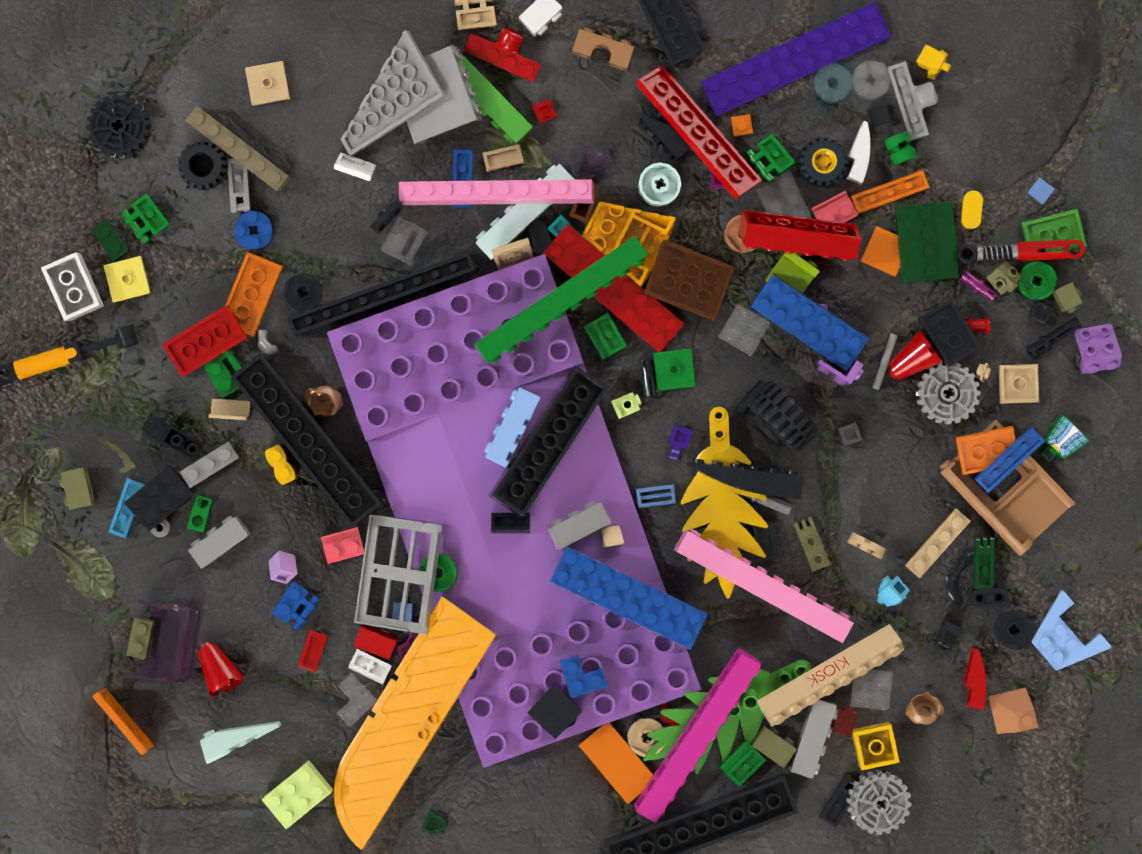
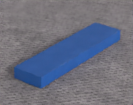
M1032 426L1029 427L974 479L989 493L1043 444L1045 439Z

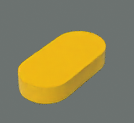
M969 191L963 197L961 223L966 229H975L981 223L983 197L977 191Z

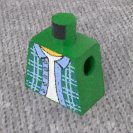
M1059 415L1043 437L1045 439L1044 443L1048 447L1041 455L1047 461H1050L1055 455L1065 459L1090 440L1065 415Z

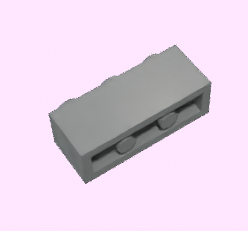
M595 501L584 505V510L580 512L575 510L567 514V519L562 521L559 518L550 523L551 527L547 528L557 549H562L611 523L601 502L595 503Z
M232 516L227 517L222 521L223 526L218 529L216 527L212 528L206 533V538L203 540L198 538L190 544L192 548L188 551L201 569L251 535L238 516L234 518Z

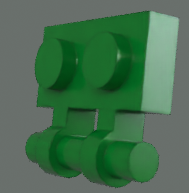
M773 134L757 144L759 149L757 154L752 149L746 153L750 159L749 162L757 167L760 171V176L766 179L768 183L775 180L771 174L773 171H776L780 176L795 165V161ZM764 157L770 163L767 167L761 162Z
M148 194L143 195L131 205L135 210L134 213L131 214L128 209L121 213L125 218L126 224L133 228L136 232L135 236L141 239L144 244L151 240L147 235L149 231L156 236L171 225ZM139 217L146 224L143 228L136 221Z

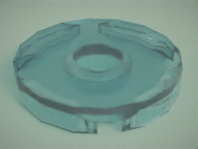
M828 64L818 70L813 86L822 100L835 103L843 100L849 94L852 88V78L845 67L839 64ZM835 78L838 81V86L830 88L828 86V79Z

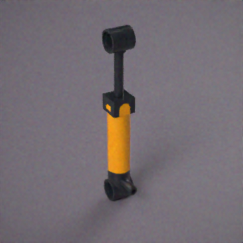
M134 325L118 328L115 330L116 336L92 344L81 346V343L76 341L53 350L0 365V386L62 366L85 361V353L114 344H119L121 349L139 344Z

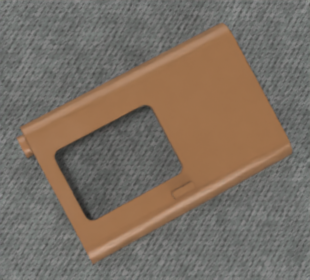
M994 420L982 432L1003 428V426L997 420ZM958 454L951 461L947 459L940 466V473L1019 556L1025 553L1041 533L1075 504L1030 455L1015 468L1021 474V479L997 501H993L968 474L962 475Z

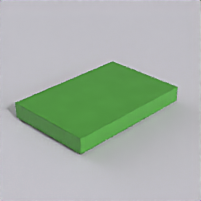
M1078 209L1021 223L1025 241L1076 239L1080 240L1084 246H1087ZM1073 243L1070 245L1069 250L1077 249L1079 247L1077 244ZM1045 248V252L1063 251V248Z

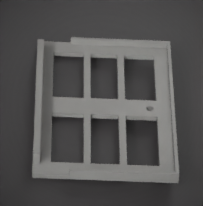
M370 514L354 623L420 634L428 633L443 525ZM380 526L394 528L389 566L374 563ZM400 529L412 530L407 568L394 567ZM417 531L432 533L426 571L412 569ZM372 577L387 579L382 617L367 615ZM392 580L405 582L399 620L387 618ZM410 583L424 585L419 623L405 621Z

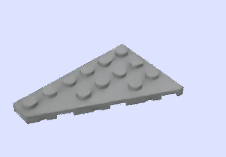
M408 30L402 32V37L397 45L394 46L391 56L387 58L380 70V75L375 83L372 84L370 92L362 101L354 120H351L348 130L345 131L341 138L350 156H354L445 96Z

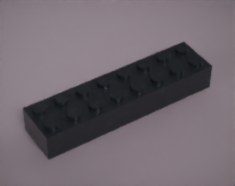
M577 366L572 368L488 496L517 516L524 517L608 387Z

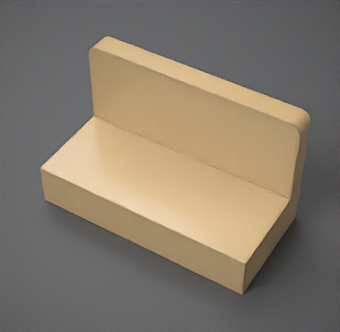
M212 399L209 418L250 420L251 402Z

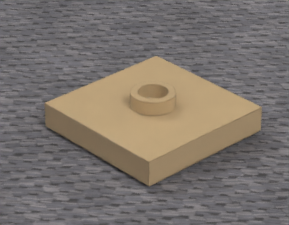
M283 61L245 68L252 106L290 100Z
M528 238L491 250L498 270L534 258Z
M1038 364L999 365L1000 404L1039 402Z

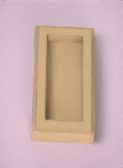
M520 144L482 153L487 172L524 163Z

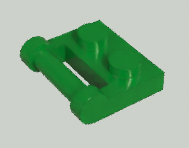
M233 348L203 365V368L223 399L239 389L231 379V374L223 363V360L228 359L236 372L242 368L234 355Z

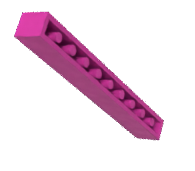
M740 648L736 650L635 802L634 807L637 813L655 823L659 818L663 817L666 811L665 808L669 803L673 802L677 790L685 784L687 775L695 769L697 760L707 751L709 742L716 738L721 724H725L731 709L738 705L741 694L748 690L749 682L753 676L756 677L758 675L761 664L757 658Z

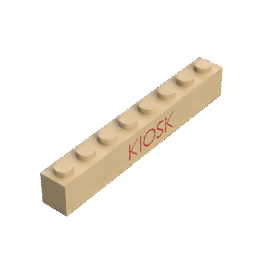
M889 624L759 699L757 702L760 710L771 727L781 724L786 718L798 714L803 708L815 704L824 696L831 695L839 687L848 685L853 679L865 675L870 669L882 665L891 657L898 656L904 650L902 641Z

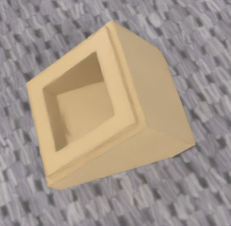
M619 525L600 529L603 547L624 544Z

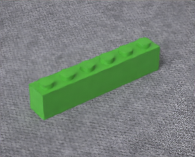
M463 56L461 61L468 70V81L475 90L476 96L474 98L476 104L478 103L481 107L482 115L485 116L487 114L492 119L490 121L492 126L496 130L500 128L505 133L503 137L510 144L514 142L517 145L533 130V127Z

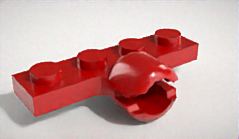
M504 28L501 31L497 42L489 41L471 33L464 52L533 83L542 65L519 53L523 36L510 28Z

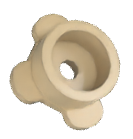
M985 363V365L979 364L976 378L980 379L981 382H984L985 379L988 380L991 369L988 363Z

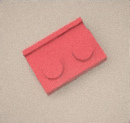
M846 190L811 208L815 218L820 220L845 223L858 216Z
M358 527L321 537L328 564L364 554L365 550Z

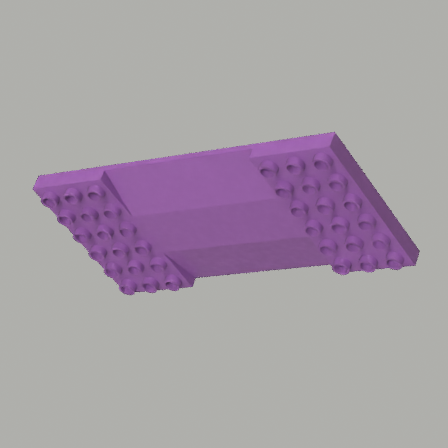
M545 254L327 332L394 517L443 525L439 553L452 557L457 565L458 576L457 581L451 588L443 592H433L430 614L443 596L497 635L458 697L483 768L685 696V692L701 690L685 647L550 582L566 547H569L667 594L599 405L596 406L527 511V513H530V533H491V513L513 512L488 496L507 467H503L485 458L487 453L484 451L488 443L493 442L495 438L493 432L497 424L501 425L504 420L501 416L505 408H510L513 402L510 400L514 389L518 391L520 387L541 398L511 460L571 369L577 366L587 373L567 315L558 321L555 318L548 322L550 326L541 332L539 329L532 333L534 337L525 343L523 340L516 344L518 348L509 354L507 351L500 354L502 358L494 364L491 362L486 364L473 345L557 288ZM595 501V503H602L611 521L610 524L603 528L619 525L624 544L603 547L601 531L599 529L562 549H557L547 528L551 527V522L559 518L563 521L568 518L567 514L575 510L580 512L585 509L584 505ZM400 529V534L409 556L412 530ZM417 531L413 570H419L423 560L429 556L432 533ZM437 567L436 575L441 578L443 571ZM419 584L423 595L424 585ZM579 655L584 673L603 668L608 687L571 698L560 660ZM553 684L582 710L556 739L527 713Z

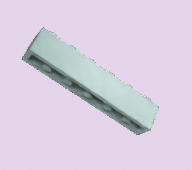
M560 164L557 167L555 165L551 166L546 171L548 175L543 179L575 180ZM511 204L504 211L506 214L501 219L497 217L490 224L492 228L487 232L485 230L476 237L478 240L476 245L492 261L494 259L492 249L513 242L530 223L536 220L552 204H516L515 206Z

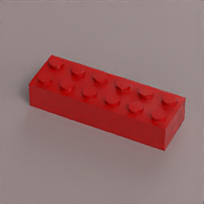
M750 210L742 211L739 234L743 246L756 249L759 247L767 251L782 250L788 254L798 252L806 256H813L814 254L828 259L837 257L844 261L857 260L862 240L856 224Z

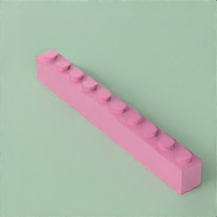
M592 179L399 182V202L402 205L594 203V183Z
M693 529L690 532L684 530L674 551L841 643L844 642L854 624L849 621L850 616L841 611L839 614L833 612L834 607L825 602L823 605L817 603V598L808 593L806 596L799 593L801 589L792 584L789 587L784 585V580L776 575L773 578L766 575L768 571L760 566H757L755 569L750 566L751 561L743 557L740 560L733 556L734 552L727 548L723 550L717 548L718 543L709 538L707 541L701 539L700 536L702 534Z

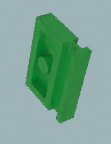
M608 313L584 326L602 360L627 346Z
M745 740L719 767L740 787L766 759Z

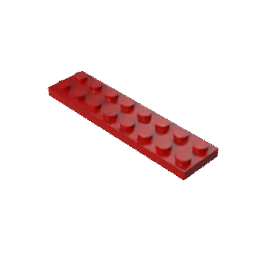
M663 65L636 82L640 90L735 199H738L762 181L758 174Z
M568 224L543 252L548 259L571 278L605 256ZM627 274L622 278L619 276L613 278L614 283L605 289L603 286L596 290L598 294L593 297L659 353L684 325L681 320L655 298L643 294L644 289Z

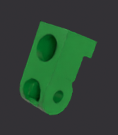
M200 495L197 496L187 529L206 534L213 499Z

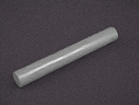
M890 333L872 386L874 389L880 390L898 337L895 334Z

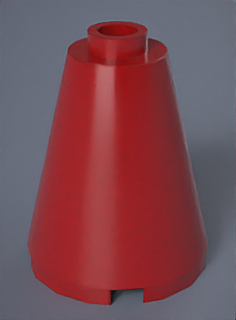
M920 330L888 364L890 367L888 372L894 379L897 377L901 380L940 364L943 360L926 334Z
M209 641L200 646L201 649L198 651L210 697L219 696V691L226 693L240 685L242 680H245L242 673L216 643L211 644Z

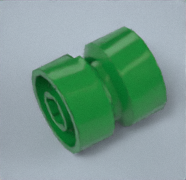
M908 131L884 140L888 151L892 152L890 157L894 166L917 157L914 147L910 146L911 139Z

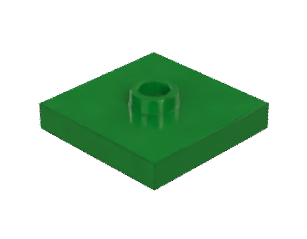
M691 349L653 353L657 391L695 387Z

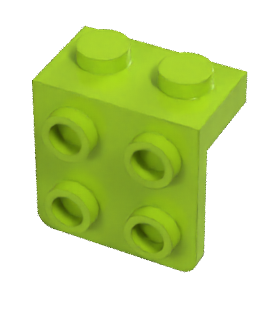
M784 253L765 281L767 282L772 273H774L803 293L813 278L817 276L819 270L816 269L818 266L812 261L808 260L806 262L803 260L801 253Z

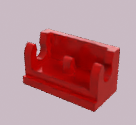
M362 624L354 647L390 660L399 636L375 626Z

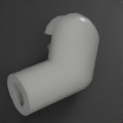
M258 330L259 349L268 356L275 355L278 349L276 345H271L267 341L268 330Z

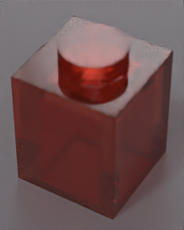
M843 706L842 709L837 707L838 714L836 719L833 720L832 731L851 737L858 715L854 713L853 708Z

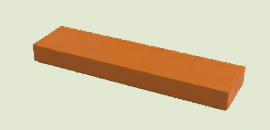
M921 170L852 195L851 200L856 212L860 214L929 189L930 187L924 171Z

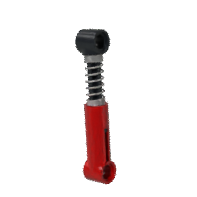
M1076 239L1017 242L1013 246L1005 244V246L999 245V247L996 245L994 247L990 245L986 247L985 245L965 244L958 248L957 258L962 263L977 262L978 260H988L990 258L992 260L994 258L998 260L1003 258L1004 260V258L1010 259L1012 257L1017 259V261L1076 259L1084 254L1085 246L1080 240ZM1073 243L1079 247V251L1075 255L1069 251V247ZM965 248H969L972 251V256L969 259L962 257V251ZM1045 248H1063V251L1045 252Z

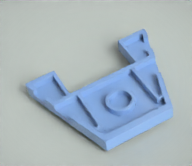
M1063 590L1059 591L1056 600L1050 606L1047 615L1041 621L1030 640L1055 670L1074 664L1112 647L1100 633L1086 645H1083L1059 617L1074 604Z

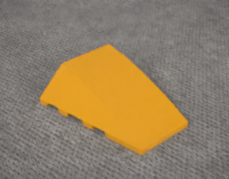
M599 201L582 236L604 255H607L636 236L648 255L644 258L646 262L637 268L635 265L628 268L630 272L627 275L638 285L642 286L650 276L662 241L670 240L676 217Z

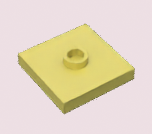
M142 256L103 265L113 303L151 294Z

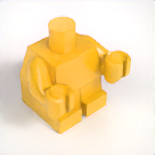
M925 45L916 61L919 67L928 70V78L933 80L936 79L935 76L937 77V73H940L941 70L948 72L951 68V65L946 63L948 54L944 50L937 51L928 45Z

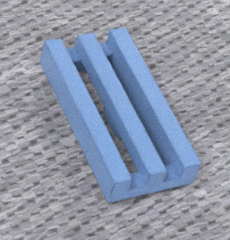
M674 484L636 489L638 508L676 503ZM671 489V492L645 496L640 494V492ZM672 496V500L643 504L641 500Z

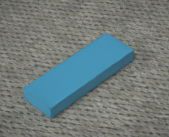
M127 478L108 533L125 539L128 538L135 516L124 505V502L145 485L144 483Z

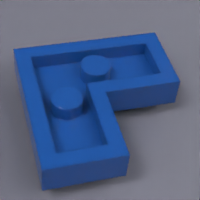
M579 655L560 660L571 698L608 687L603 668L584 673Z

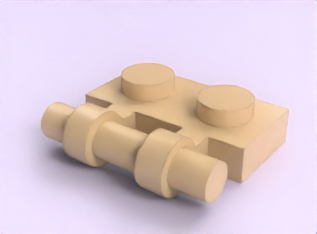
M454 0L455 6L463 5V10L456 11L458 31L497 26L494 6L486 7V2L493 0ZM480 3V8L469 9V4Z

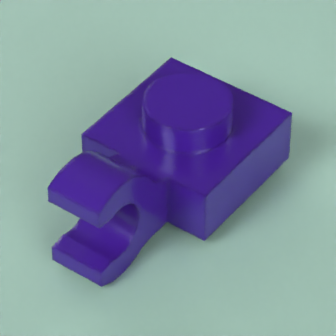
M674 425L668 442L674 445L669 458L677 460L681 448L687 449L693 433L692 430Z

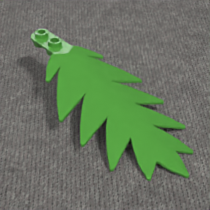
M798 660L772 673L760 669L758 675L751 679L748 690L741 694L738 705L731 709L725 724H721L718 729L717 739L723 762L728 758L739 719L744 738L751 744L758 733L764 717L757 701L811 670V665L807 661ZM805 667L804 670H799L798 668ZM788 675L787 678H782L781 676ZM709 677L708 681L714 685L718 677ZM708 692L684 693L698 707L708 694ZM697 709L661 710L660 713L680 725L664 727L647 733V737L658 740V742L647 752L643 760H657L666 757ZM713 740L707 745L708 748L705 754L697 760L696 774L699 773L705 763ZM663 747V749L656 754L657 750Z

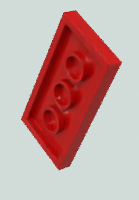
M226 305L162 345L180 375L184 377L248 337L229 305Z

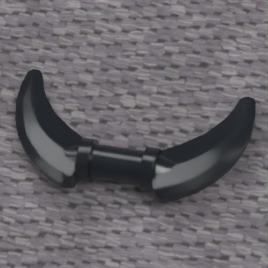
M966 553L958 557V565L945 578L946 591L950 598L958 604H962L957 592L958 577L964 568L973 564V553Z

